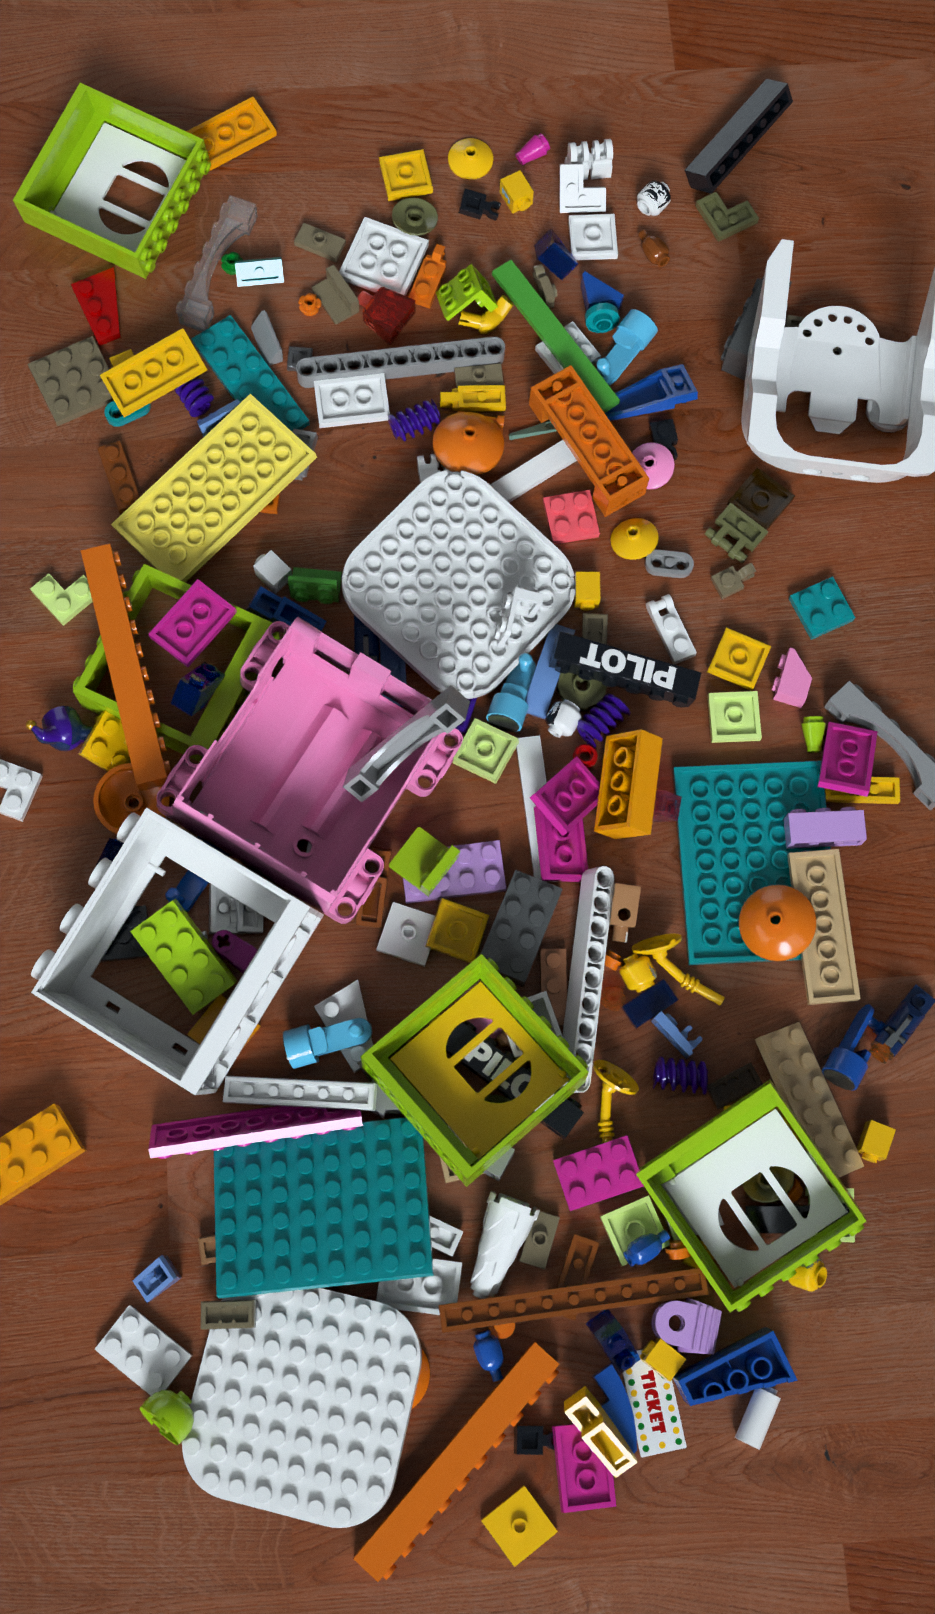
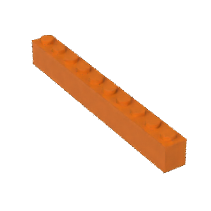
M110 543L80 550L136 785L140 791L163 786L172 769L169 760L164 761L163 752L167 751L164 737H159L157 728H160L161 724L158 713H153L151 705L155 704L152 689L147 690L145 681L150 679L146 665L141 666L140 658L144 657L141 643H136L134 635L138 634L135 619L130 620L128 613L133 611L129 596H124L123 589L127 588L124 574H119L118 566H122L118 551L113 552Z
M533 1341L354 1555L353 1559L377 1582L382 1577L387 1580L397 1568L394 1564L400 1555L405 1558L416 1545L412 1542L419 1533L425 1535L434 1523L431 1518L435 1513L439 1511L442 1514L452 1502L449 1497L455 1489L460 1492L469 1482L470 1478L467 1476L474 1467L478 1470L488 1459L485 1453L489 1448L493 1446L496 1449L506 1437L503 1433L509 1424L514 1427L524 1415L521 1412L527 1403L533 1405L541 1395L539 1388L545 1381L550 1384L558 1375L559 1371L556 1368L559 1366V1363L536 1342Z

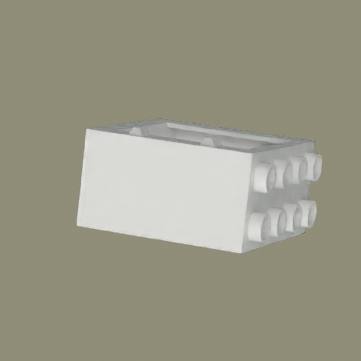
M146 807L141 816L133 812L121 825L117 834V840L124 844L113 862L103 858L93 870L88 885L95 888V891L85 907L76 903L63 918L60 931L67 934L57 952L55 953L48 949L35 963L31 976L38 980L31 993L192 1094L216 1093L324 914ZM166 856L275 922L201 1044L188 1038L91 977L154 874L157 873L162 877L165 875L166 871L159 866ZM108 1001L121 1008L119 1012L111 1007H107ZM177 1043L188 1051L184 1054L180 1050L173 1048V1046Z

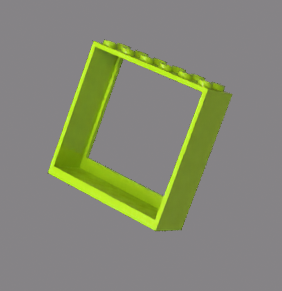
M143 564L141 570H137L132 578L133 584L129 591L124 592L125 597L129 596L133 611L128 612L130 620L136 619L152 588L179 600L192 585ZM231 604L236 608L237 613L228 623L247 632L191 737L160 723L161 727L157 728L158 736L164 737L167 747L184 754L193 745H200L208 750L214 740L218 742L251 693L242 687L240 671L252 649L272 622ZM279 632L272 634L275 639L280 640ZM100 635L97 640L98 647L94 654L88 656L85 662L84 672L73 683V692L81 707L98 715L106 710L121 720L117 702L95 692L108 669ZM249 672L245 675V678L254 681L258 675L254 672ZM195 754L190 758L200 762L203 757Z

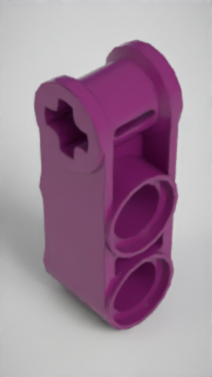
M228 930L217 931L212 938V944L217 954L244 974L258 950ZM228 938L230 946H223L222 948H220L221 946L219 941H226Z

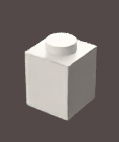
M272 550L267 554L260 555L253 566L255 575L275 594L288 583V576H292V570Z

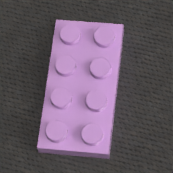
M500 840L455 846L460 850L459 858L429 897L403 878L406 904L506 891Z

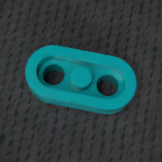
M112 401L104 410L106 420L112 426H123L148 414L151 409V403L124 418L115 401ZM116 414H121V417L115 418L114 416Z

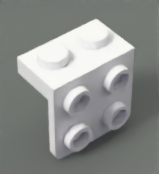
M515 587L511 594H507L505 602L502 601L499 610V616H502L500 625L497 624L494 639H498L497 647L502 648L510 637L515 614L532 618L543 604L544 594L528 587L524 589Z

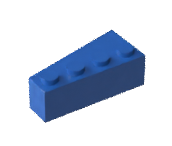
M767 1327L676 1373L673 1377L683 1401L689 1406L722 1399L734 1394L748 1393L755 1389L773 1387L776 1384L798 1381L774 1331Z

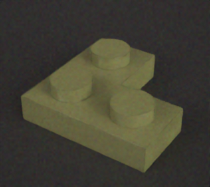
M717 192L696 201L695 206L718 242L757 224L759 220L748 200L730 209L726 208Z

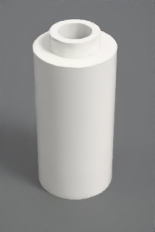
M771 1387L754 1390L734 1438L760 1450L781 1399L776 1396L777 1390Z

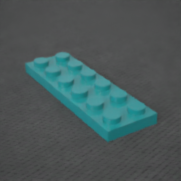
M231 315L191 338L195 348L234 401L238 399L241 403L251 394L292 432L293 429L302 430L310 425L309 419Z

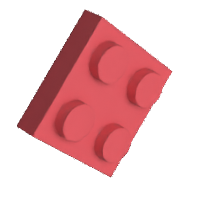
M590 490L543 497L550 538L554 545L599 537L600 532Z

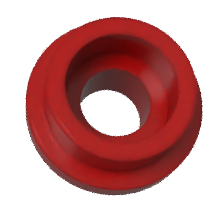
M581 744L573 752V759L577 756L587 769L594 766L598 758L596 749L589 744ZM581 754H588L589 760H582Z

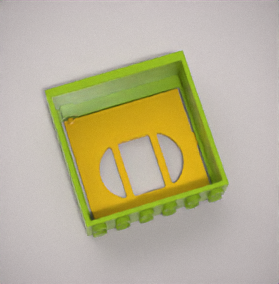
M482 954L360 1056L363 1069L466 1187L585 1083L589 1072L586 1069L588 1067L586 1062L579 1055L574 1056L569 1051L570 1045L561 1035L557 1037L550 1030L552 1026L544 1016L539 1017L533 1011L534 1006L531 1001L525 996L520 997L515 991L517 988L512 980L508 977L503 978L498 972L499 967L490 957L486 959ZM480 980V982L475 987H473L468 993H466L462 998H460L448 1010H446L442 1015H440V1013H442L447 1007H449L454 1001H456L460 996H462L467 990H469L474 984H476ZM473 1018H487L493 1021L455 1055L447 1058L446 1045L448 1038L459 1024ZM427 1024L429 1025L414 1039H412L408 1044H406L401 1050H399L394 1056H392L390 1060L388 1059L393 1053H395L407 1041H409L413 1036H415ZM501 1028L523 1054L477 1093L457 1072L454 1066L493 1032ZM526 1062L531 1063L529 1084L517 1098L505 1103L485 1101L489 1094Z

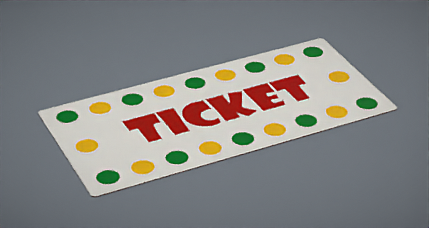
M642 1350L619 1354L626 1391L634 1415L640 1456L647 1457L686 1448L672 1380L666 1381L642 1361V1358L645 1356Z

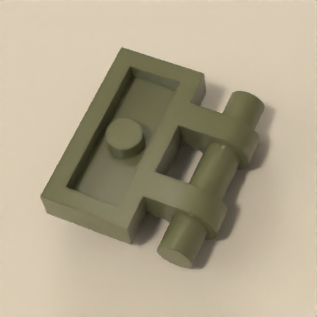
M730 503L715 521V524L721 529L716 532L710 527L705 533L711 539L713 545L716 547L720 546L728 552L727 556L733 560L737 559L743 564L748 556L741 550L746 547L753 552L767 536L768 531ZM729 534L738 542L733 545L724 537Z

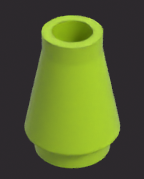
M804 717L801 726L807 752H822L826 723L823 722V717Z

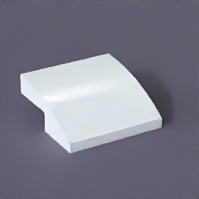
M211 883L209 884V934H215L220 930H228L233 934L263 933L262 914Z

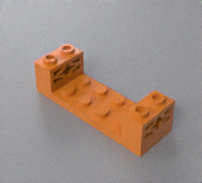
M572 365L531 387L530 408L541 423L549 419L595 486L592 499L605 517L645 495L650 478Z

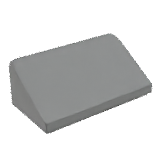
M265 310L261 311L252 324L251 330L263 359L268 366L283 362V354L267 312Z

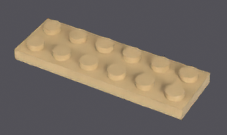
M839 849L789 853L787 858L791 887L801 892L810 901L815 911L817 923L816 932L811 944L801 953L807 1005L860 1000V992Z
M800 1022L756 1038V1044L776 1089L836 1175L841 1177L864 1167ZM800 1140L801 1145H802V1147L804 1148V1150H805L806 1152H809V1151L807 1150V1148L805 1147V1145H804V1144L802 1143V1141ZM817 1165L816 1167L818 1168L822 1176L825 1178L827 1183L830 1182L821 1170V1168L819 1167V1165Z

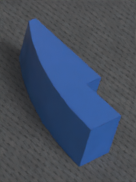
M262 586L256 590L246 611L272 623L282 621L289 626L297 617L322 631L326 623L324 619L286 597L280 598Z
M609 1363L592 1376L607 1398L600 1405L615 1424L632 1452L635 1453L637 1451V1435L629 1397L613 1365Z

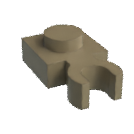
M542 264L533 266L534 272L532 275L537 283L538 293L549 309L553 308L555 298L557 297L556 286L554 283H550Z

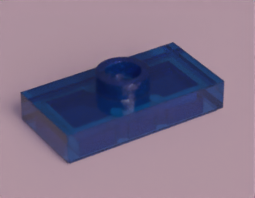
M663 979L622 1006L621 1009L635 1029L655 1017L659 1012L676 1003L679 999L665 979Z

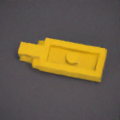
M458 386V388L452 389V392H440V407L452 408L453 411H505V386Z

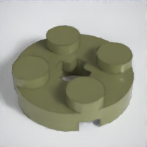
M560 673L557 692L562 701L569 700L576 704L581 712L596 707L597 703L603 700L607 687L600 681L593 679L583 680L576 674ZM586 681L587 690L577 689L578 685L576 682L582 683Z

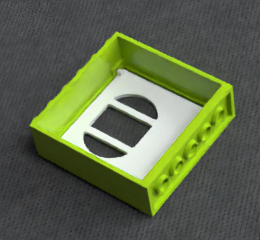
M79 83L16 193L13 202L25 223L146 279L149 272L152 273L154 271L159 254L165 251L168 243L167 240L171 233L173 234L177 230L178 220L182 214L187 212L189 201L192 195L198 192L200 181L204 175L208 174L211 162L202 138ZM139 161L152 163L166 174L169 186L164 187L123 167ZM117 175H121L164 195L150 221L104 200ZM103 208L145 229L135 234L116 233L104 225L100 218L99 209Z
M768 1080L640 1167L636 1173L729 1312L735 1309L738 1312L744 1310L751 1304V1298L757 1294L760 1297L768 1294L774 1289L772 1285L780 1279L783 1282L787 1281L797 1273L795 1271L796 1268L802 1264L806 1267L819 1259L818 1254L825 1249L828 1252L835 1249L842 1243L840 1240L848 1233L854 1236L865 1228L863 1225L866 1222L864 1213L771 1080ZM776 1106L782 1112L786 1120L789 1122V1124L791 1125V1127L796 1132V1134L798 1135V1137L800 1138V1140L809 1152H806L800 1142L797 1140L793 1132L790 1130L786 1122L783 1120V1118L775 1108ZM817 1165H819L825 1176L828 1178L832 1186L835 1188L839 1196L842 1198V1200L850 1210L849 1213H847L848 1211L845 1209L839 1198L836 1196L832 1188L829 1186L825 1178L822 1176V1174L816 1167ZM770 1166L787 1168L804 1181L810 1195V1209L806 1218H803L770 1171ZM759 1172L767 1179L797 1223L796 1227L770 1244L765 1243L731 1193L732 1190ZM662 1184L665 1185V1187L672 1195V1197L674 1198V1200L676 1201L684 1215L687 1217V1219L689 1220V1222L691 1223L699 1237L702 1239V1241L704 1242V1244L706 1245L714 1259L717 1261V1263L719 1264V1266L721 1267L729 1281L732 1283V1285L735 1288L734 1290L732 1289V1287L730 1286L722 1272L719 1270V1268L717 1267V1265L715 1264L707 1250L704 1248V1246L702 1245V1243L700 1242L692 1228L689 1226V1224L687 1223V1221L685 1220V1218L683 1217L675 1203L672 1201V1199L670 1198ZM722 1199L728 1202L758 1246V1250L740 1248L724 1235L718 1219V1210Z

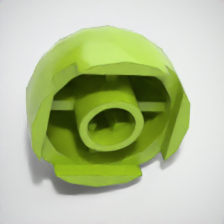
M160 1390L147 1398L140 1407V1411L151 1425L155 1424L160 1429L158 1432L175 1445L184 1441L192 1430L194 1413L189 1406L192 1401L182 1391L176 1394L171 1390Z

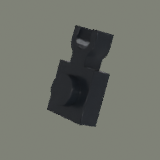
M465 188L458 213L476 219H481L482 214H485L488 218L497 220L499 213H494L491 209L499 210L501 203L496 201L487 202L485 201L486 194Z
M673 419L651 422L649 429L652 442L665 446L671 452L673 459L677 460L676 448L672 446L678 442Z
M515 1425L514 1454L543 1455V1446L554 1450V1445L551 1443L553 1431L543 1434V1426Z

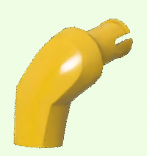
M502 295L497 300L498 307L492 312L488 310L485 314L478 315L462 310L458 325L478 329L480 334H488L504 320L514 304L505 295Z

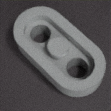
M653 550L645 560L647 572L654 576L685 578L691 574L694 567L692 557L684 552ZM658 562L661 566L655 567L652 563ZM681 564L685 569L680 570L677 568V565Z

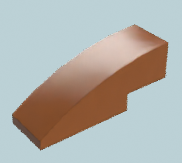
M370 846L368 849L382 858L384 868L369 897L357 912L356 925L381 928L392 849ZM367 862L365 864V869L368 872L375 873L378 871V867L374 862Z

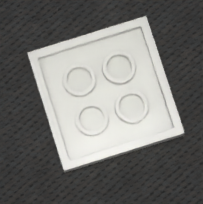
M364 217L339 273L348 283L403 303L429 246V240L416 235L406 234L397 228Z

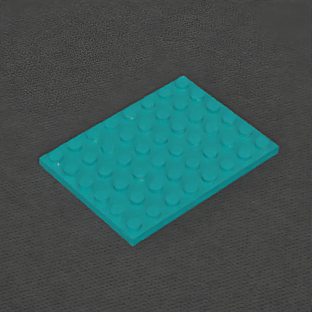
M821 761L673 767L688 965L771 962L757 956L746 946L739 930V916L746 900L757 890L771 885L791 887L787 858L789 853L831 849V847L786 849L784 818L787 814L795 809L815 812L816 809L826 808L825 788L818 787ZM774 916L771 919V923L778 924L781 918ZM801 954L786 961L801 960Z
M397 1118L362 1122L363 1126L348 1131L339 1129L323 1135L313 1133L297 1139L290 1137L280 1138L270 1143L261 1141L244 1147L235 1145L214 1151L216 1296L218 1298L434 1276L424 1138L408 1119Z

